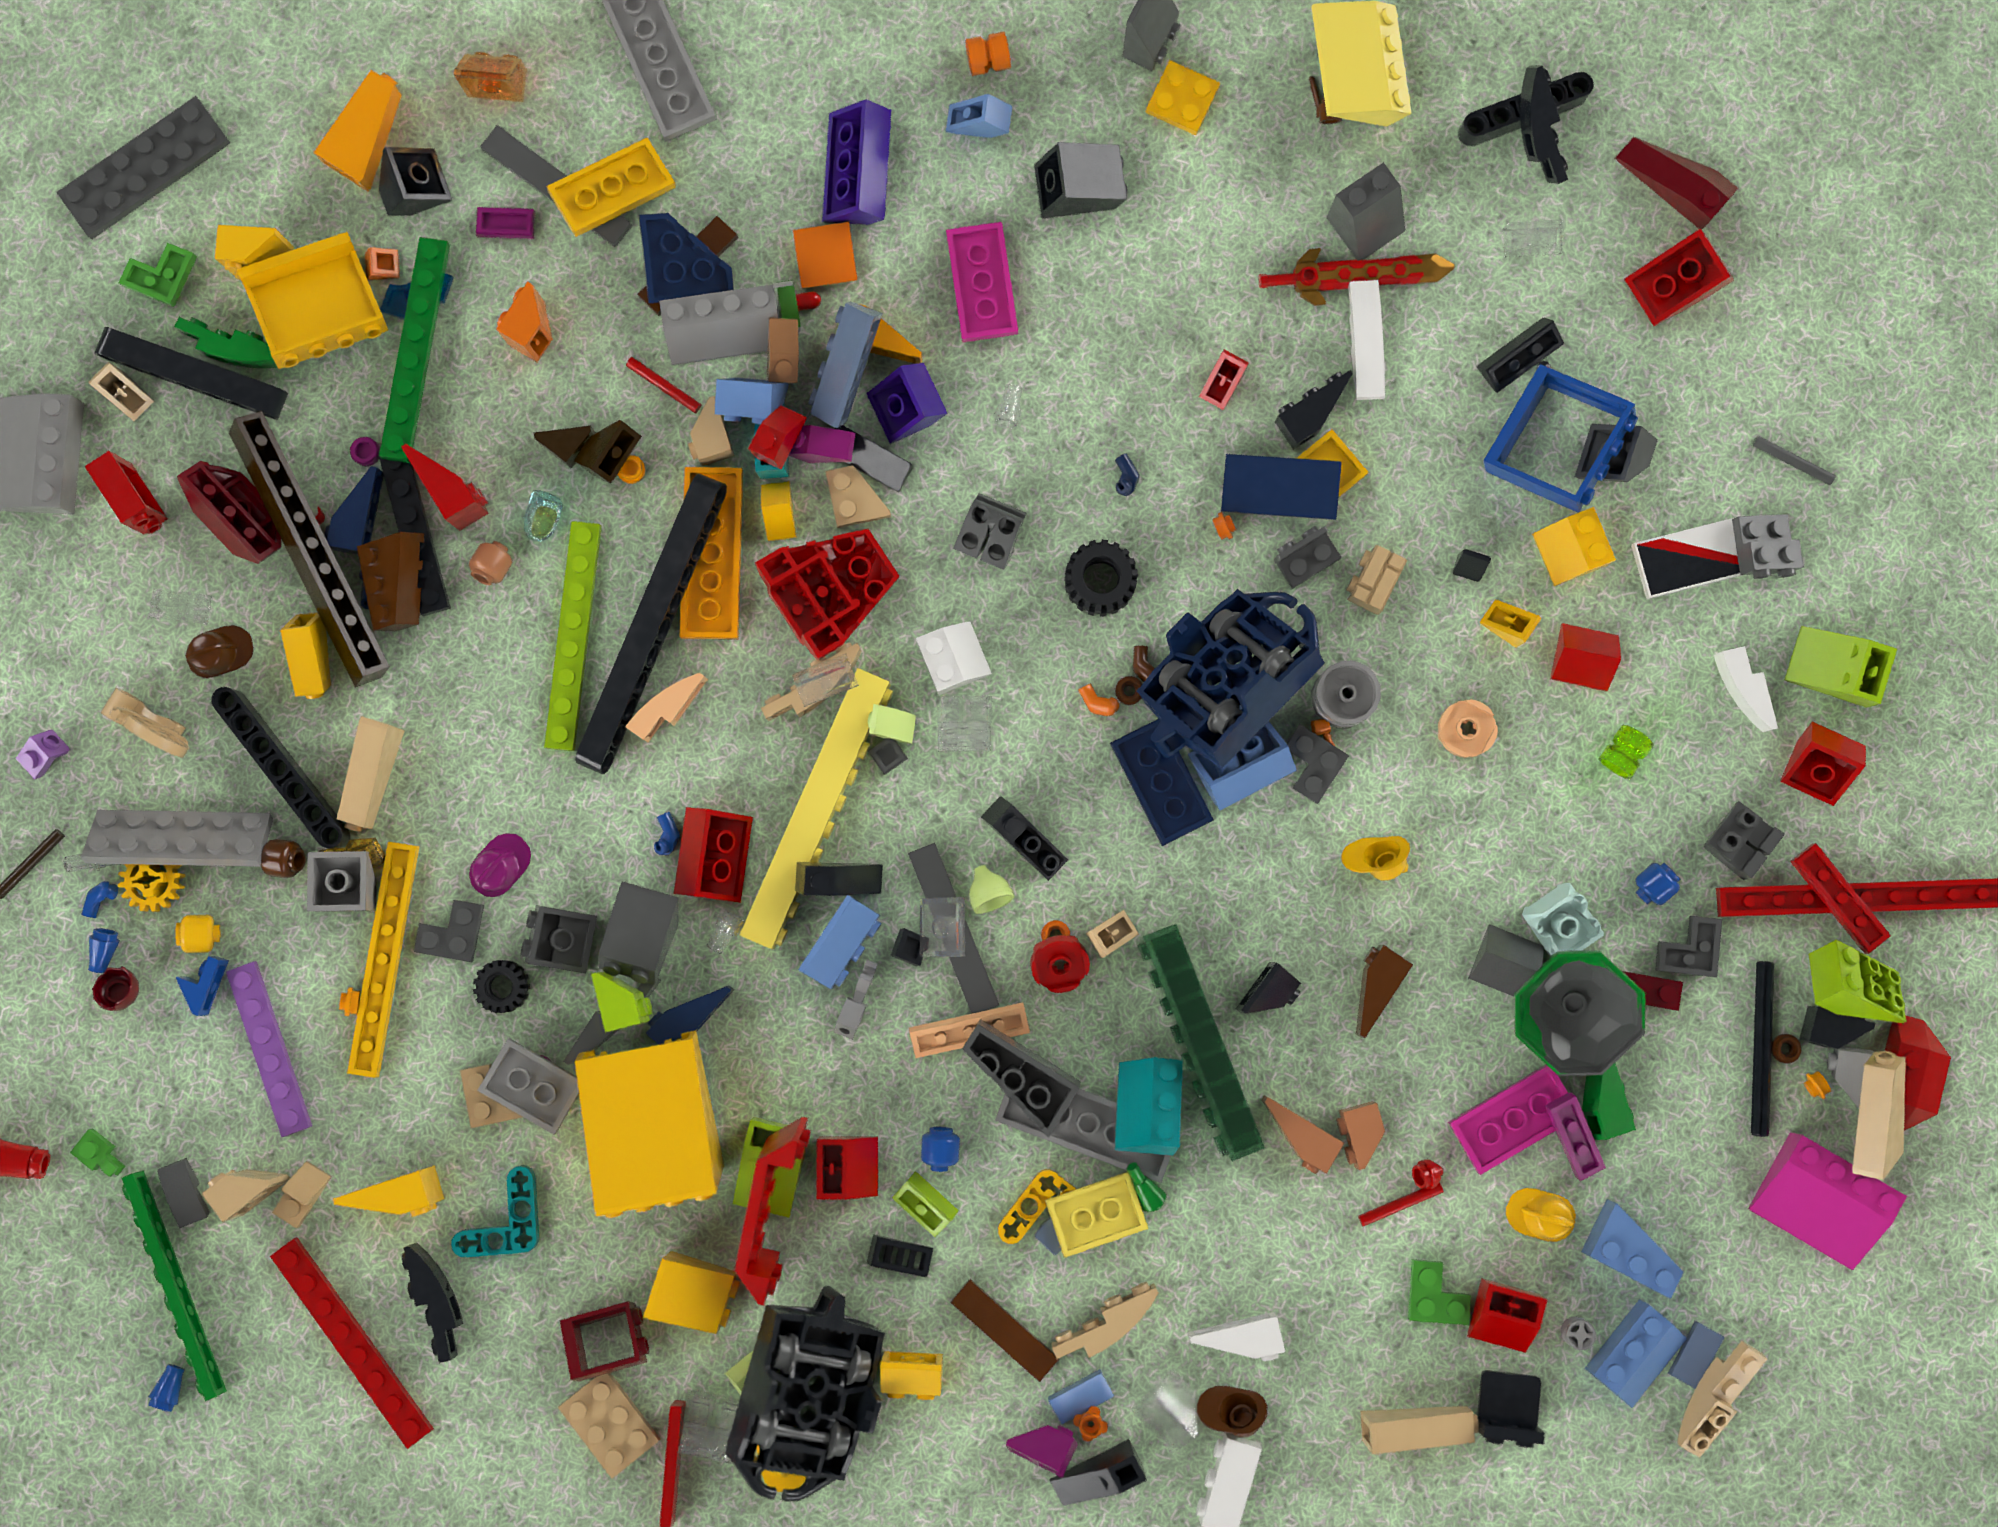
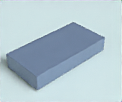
M1697 1321L1692 1325L1686 1337L1687 1340L1680 1348L1668 1374L1695 1389L1725 1338Z

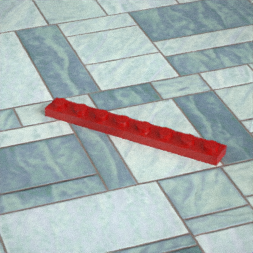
M297 1237L293 1238L273 1253L270 1258L407 1449L431 1432L434 1428L300 1240Z

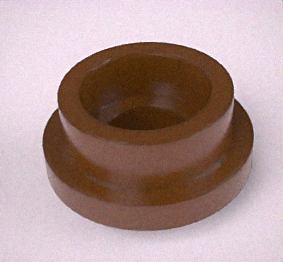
M1126 676L1120 679L1115 688L1117 699L1125 705L1138 703L1142 698L1137 690L1142 686V682L1133 676ZM1132 686L1135 689V694L1127 696L1124 693V688Z
M1781 1034L1773 1039L1772 1055L1777 1061L1788 1064L1795 1062L1800 1057L1802 1048L1795 1036ZM1784 1043H1787L1790 1048L1787 1054L1781 1051V1046Z

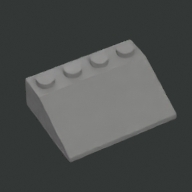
M46 393L0 398V511L74 515L84 403L68 394Z

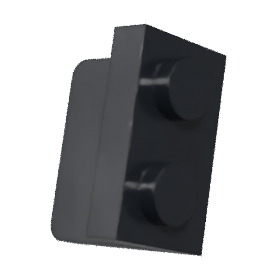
M1484 1370L1481 1373L1477 1411L1478 1432L1486 1438V1442L1504 1444V1440L1516 1441L1515 1444L1517 1446L1534 1448V1444L1544 1445L1545 1432L1538 1427L1541 1393L1540 1378L1534 1375Z

